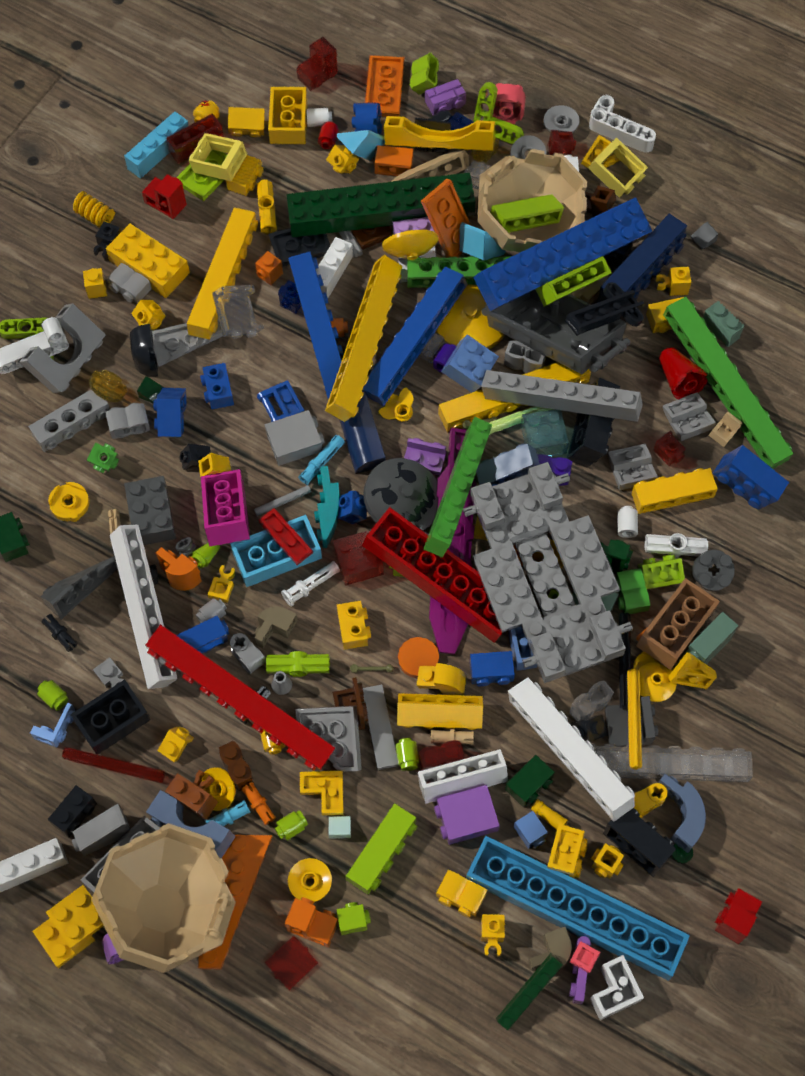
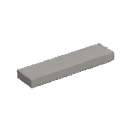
M383 685L363 688L364 703L366 702L368 711V724L377 769L399 766Z

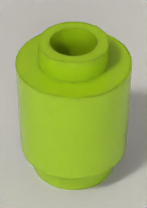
M45 680L38 687L37 695L51 709L59 711L69 701L67 693L53 680Z
M411 738L400 739L399 743L395 745L398 765L401 766L402 771L417 769L419 755L416 741H412Z
M300 810L297 812L293 811L276 822L277 827L274 829L280 839L285 838L288 841L304 831V827L308 825V822Z

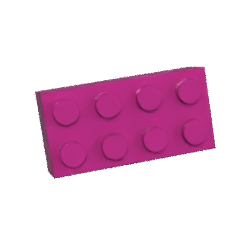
M240 469L201 476L204 528L209 547L250 539L245 487Z

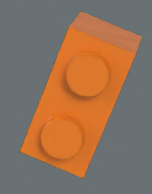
M377 145L375 174L398 176L412 169L413 149Z

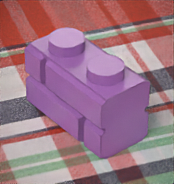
M456 79L426 90L425 103L432 115H435L440 110L459 109L466 104V92L461 87L459 80Z

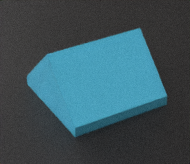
M370 130L337 133V138L352 154L370 161L376 155L377 145L383 146L385 143L384 136Z
M463 222L460 224V251L482 260L505 254L506 251L501 249L486 231Z

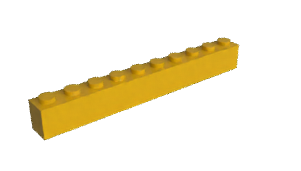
M383 255L374 263L325 409L326 412L343 422L351 417H355L359 408L357 405L363 397L364 392L362 390L369 379L367 376L368 371L372 368L374 363L372 361L373 356L378 351L377 344L383 335L382 328L388 320L387 313L392 307L393 303L391 301L397 292L396 285L402 277L400 273L403 266L386 255Z

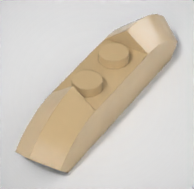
M464 149L444 154L398 175L391 182L459 173L468 168L469 154Z

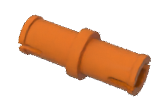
M250 782L249 786L245 785L241 789L252 804L250 807L252 810H256L264 825H268L269 821L271 823L276 819V816L266 803V798L261 796L253 782Z

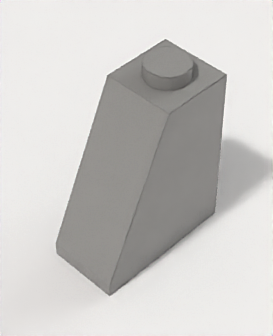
M117 804L72 831L75 837L72 839V843L76 852L80 851L86 856L120 840L131 828L124 812Z

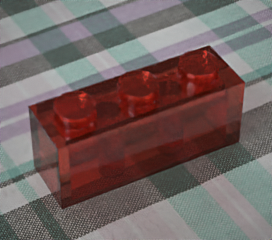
M213 113L166 138L169 153L179 164L190 158V155L194 152L198 142L205 133L224 137L222 125Z

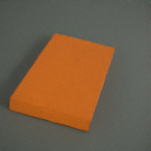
M373 55L369 57L365 103H380L382 117L400 116L405 57Z
M446 179L423 198L421 203L434 232L438 235V240L446 258L459 257L463 253L460 251V224L462 222L468 225L471 224L452 181Z

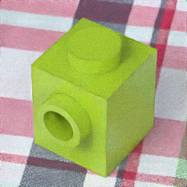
M358 902L345 904V908L336 909L341 935L366 931L367 924L371 923L369 911L364 910L363 904L358 905Z

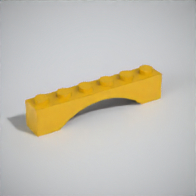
M386 116L384 124L385 145L493 151L495 121L477 120L460 129L439 131L421 127L406 117Z

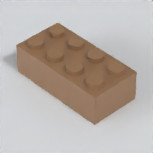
M685 578L642 634L636 646L671 670L714 613L720 601Z

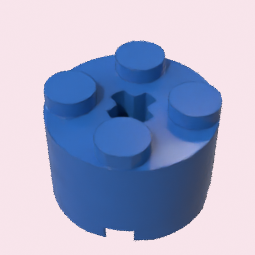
M354 103L353 112L355 117H352V128H356L354 131L370 130L382 135L380 103Z

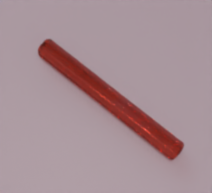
M65 747L62 753V758L139 778L160 783L165 778L163 770L68 747Z

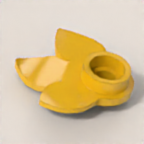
M405 387L399 396L392 394L385 407L378 411L379 414L387 420L397 419L400 422H405L411 419L413 415L411 406L414 402L411 391ZM402 411L407 412L405 415H400Z

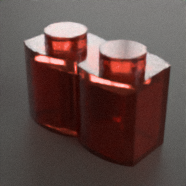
M456 740L445 742L440 747L428 746L419 751L421 770L464 759L461 742Z

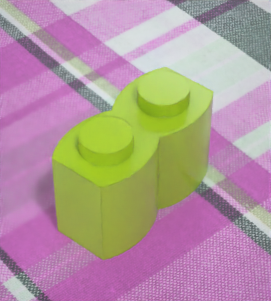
M428 53L412 63L411 72L413 75L410 79V87L418 95L436 87L438 83L439 61L433 54Z

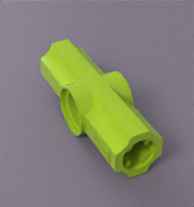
M302 651L290 652L289 655H267L266 672L267 674H275L278 671H282L293 677H303L307 674H326L330 671L329 654H307Z

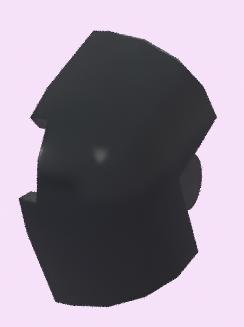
M150 324L140 325L130 332L132 358L140 374L147 377H157L158 367Z

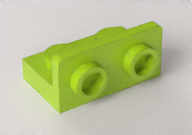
M675 554L663 556V560L655 561V558L644 559L643 563L638 564V568H641L644 576L646 589L679 584L685 579L682 558L675 557Z

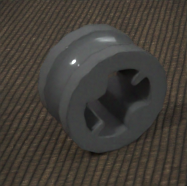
M186 537L180 540L175 547L180 555L189 556L196 550V545L192 543L193 541L190 537Z

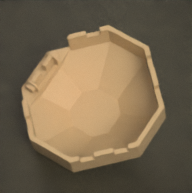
M531 149L525 159L506 156L479 175L477 222L496 241L501 249L522 252L585 222V212L587 211L585 190L587 188V181L563 154L555 153L552 156L544 154L545 151ZM553 194L564 206L559 223L510 233L490 213L493 205Z
M168 823L161 826L157 831L150 834L145 833L132 839L130 843L121 847L118 845L110 849L93 894L92 902L119 958L165 973L222 945L236 902L225 883L229 871L222 858L219 859L214 849L215 844L211 838Z

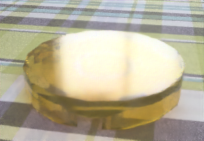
M101 370V372L94 371L89 378L91 390L97 396L109 402L121 401L127 393L126 385H123L121 383L122 379L113 372Z

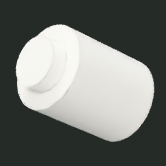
M328 108L307 109L308 127H321L325 122H332V111H328Z
M623 506L617 512L618 536L632 538L638 535V511L633 509L632 506Z

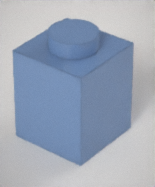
M531 811L514 824V829L528 849L532 846L537 848L546 841L544 838H546L548 832L534 811Z

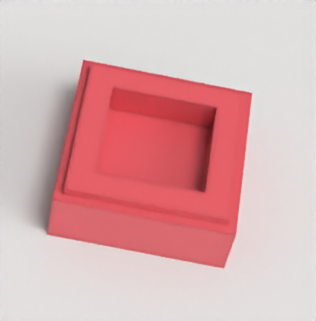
M580 941L570 963L590 974L600 952Z

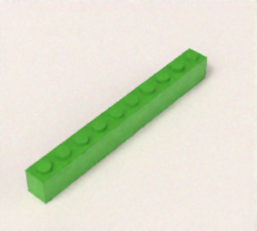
M687 297L668 305L663 316L695 363L706 372L707 381L728 412L743 423L740 429L760 459L772 469L787 462L794 454L791 445L785 442L781 436L780 429L772 423L769 413L762 408L758 397L749 389L747 381L742 379L736 365L731 363L727 357L726 350L718 344L715 334L710 332L704 318L700 317L697 313L695 305Z

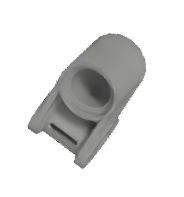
M237 633L231 637V652L247 673H253L266 662L265 656L253 645L246 635Z

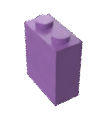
M487 785L437 798V806H434L436 818H441L443 824L440 827L443 840L447 839L448 845L499 830L498 819Z

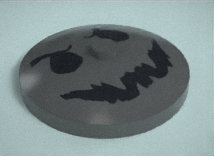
M405 458L389 459L377 465L369 474L364 485V503L368 513L376 523L390 507L408 521L414 522L416 527L424 531L432 525L438 510V482L426 467L416 461Z

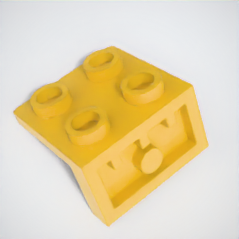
M559 824L547 868L569 874L574 879L575 877L579 878L582 870V860L580 858L585 857L588 846L585 831Z

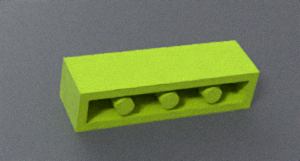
M553 194L493 205L490 213L510 233L559 223L564 206Z
M604 256L542 285L536 291L545 307L611 274V270Z
M394 803L347 873L346 881L369 895L371 890L375 892L381 883L379 878L382 873H387L394 863L391 861L395 854L399 855L405 847L404 840L407 836L411 837L417 828L416 817Z

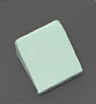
M329 816V839L351 838V816Z

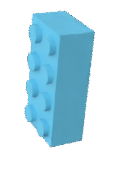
M306 515L287 522L313 550V554L298 565L293 562L266 530L251 535L248 540L230 543L233 556L246 587L322 559L321 548Z

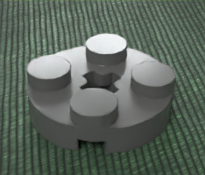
M708 550L694 561L692 572L694 579L702 588L716 591L730 585L735 569L732 558L720 550ZM713 564L718 568V573L715 576H712V572L708 570L712 568Z

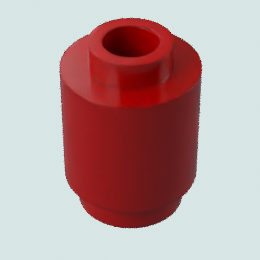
M328 121L322 125L318 144L323 149H332L336 144L337 133H339L336 123Z

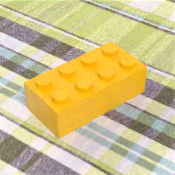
M129 224L106 247L110 262L116 266L124 263L135 272L140 273L150 281L152 290L165 298L190 274L186 259L132 224Z

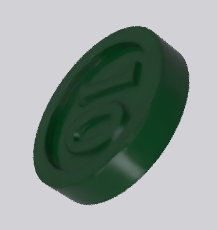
M676 843L674 844L676 850L672 858L680 864L688 863L693 857V848L687 853Z

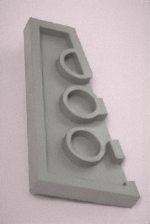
M224 314L222 318H218L217 331L212 334L210 340L188 335L186 323L152 331L158 366L160 367L229 334Z

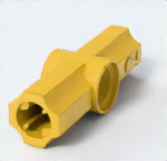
M266 179L257 183L261 232L268 235L277 231L273 183Z

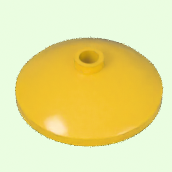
M430 230L404 231L386 238L382 243V248L387 254L394 257L416 260L437 244L438 235Z

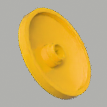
M477 285L466 286L435 331L444 344L457 346L459 341L468 334L488 349L496 346L505 334L488 325L487 316H484L481 312L486 307V302Z

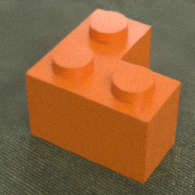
M302 897L301 900L295 898L285 921L287 932L329 948L339 923L338 918H335L336 914L328 910H323V912L317 911L316 906L313 905L314 902Z

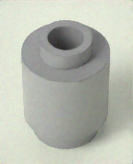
M213 598L201 607L195 616L200 623L217 615L221 619L226 615L225 610L227 607L221 599L216 600Z

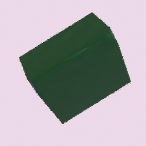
M145 376L137 393L139 398L154 404V399L157 398V394L164 387Z

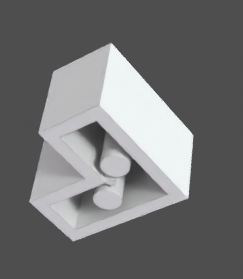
M623 955L601 966L600 970L609 988L594 994L590 998L599 1020L637 1004L644 998Z

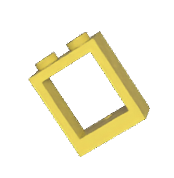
M205 133L198 142L194 152L190 155L189 163L194 173L232 181L247 152L243 141ZM211 150L228 153L222 165L205 162Z
M617 137L588 167L609 189L615 190V194L619 198L624 193L628 195L634 189L633 184L635 182L640 183L646 176L644 172L648 168ZM612 153L635 174L625 186L602 165Z

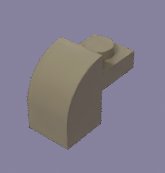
M278 606L263 610L258 615L260 625L254 633L256 645L264 648L273 631L288 638L298 622L297 614Z
M566 927L543 935V941L548 952L529 959L528 964L531 971L538 969L550 953L562 961L563 966L560 969L565 966L572 950Z

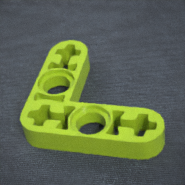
M486 82L479 91L473 122L481 120L483 116V121H495V125L502 128V132L495 130V138L514 144L518 138L524 136V132L519 126L493 117L498 89L492 82ZM486 89H488V90H489V93H490V95L488 96V98H486V96H487V94H488V91H487ZM481 104H486L489 107V111L483 110Z
M48 318L3 320L0 322V335L4 339L28 338L43 332L42 323ZM30 325L31 329L24 332L21 330L23 326Z

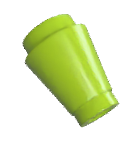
M209 543L195 550L191 557L198 563L197 567L200 569L207 567L220 549V545L209 547Z

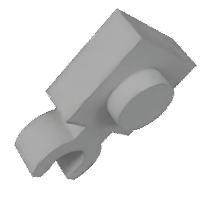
M110 657L93 669L105 687L112 684V688L124 680L119 679L123 676V673Z

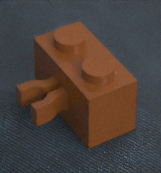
M200 769L193 783L177 773L165 792L206 820L218 804V801L205 791L207 787L211 786L214 779L208 776L205 781H202L205 773Z

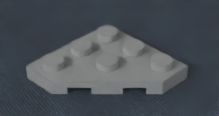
M357 706L295 709L296 720L335 747V751L329 760L338 771L362 770Z

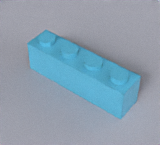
M174 111L124 155L127 169L141 179L190 135L188 120Z

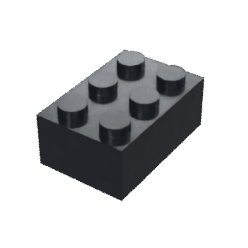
M125 679L70 714L96 755L151 720Z
M632 808L616 821L611 819L603 834L654 878L673 855L676 848L672 840L666 836L662 837L656 832L657 829L649 821L645 822L639 817L638 811Z

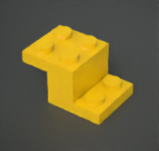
M82 885L46 911L49 919L32 932L56 967L60 968L96 941L92 935L104 925L92 902L91 894Z

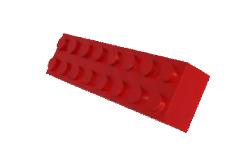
M389 507L367 534L362 546L495 643L502 632L478 571L448 549L443 557L424 550L428 535Z

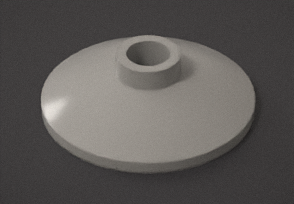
M554 106L545 113L544 125L549 132L555 135H569L578 128L579 116L574 109L568 106Z
M526 135L514 142L511 147L510 156L525 159V151L536 149L545 151L544 154H546V148L539 138Z

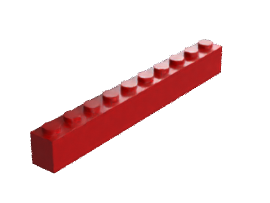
M161 624L145 644L148 649L147 653L156 660L160 657L166 662L164 665L173 672L178 670L183 674L182 678L191 685L195 682L201 686L199 690L209 697L212 694L218 698L216 702L225 709L228 707L232 708L235 711L234 715L240 720H249L253 723L251 727L260 734L263 731L270 735L269 740L277 746L282 744L287 747L286 752L297 759L299 756L304 759V765L312 771H315V769L321 771L335 751V747Z

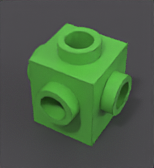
M95 442L87 462L93 464V469L104 473V471L110 472L111 469L115 470L119 462L118 454L114 452L116 448L106 443L102 446ZM103 456L108 457L105 461H102L101 458Z

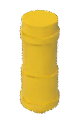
M538 799L532 806L531 810L556 830L559 824L568 826V819L553 811L543 801L541 802Z

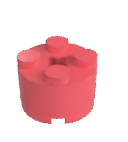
M496 84L498 93L493 117L511 124H515L519 119L522 120L526 100L523 87L513 84Z

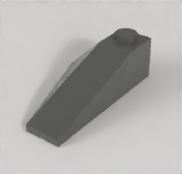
M115 556L46 588L41 596L44 604L60 620L64 618L118 570Z

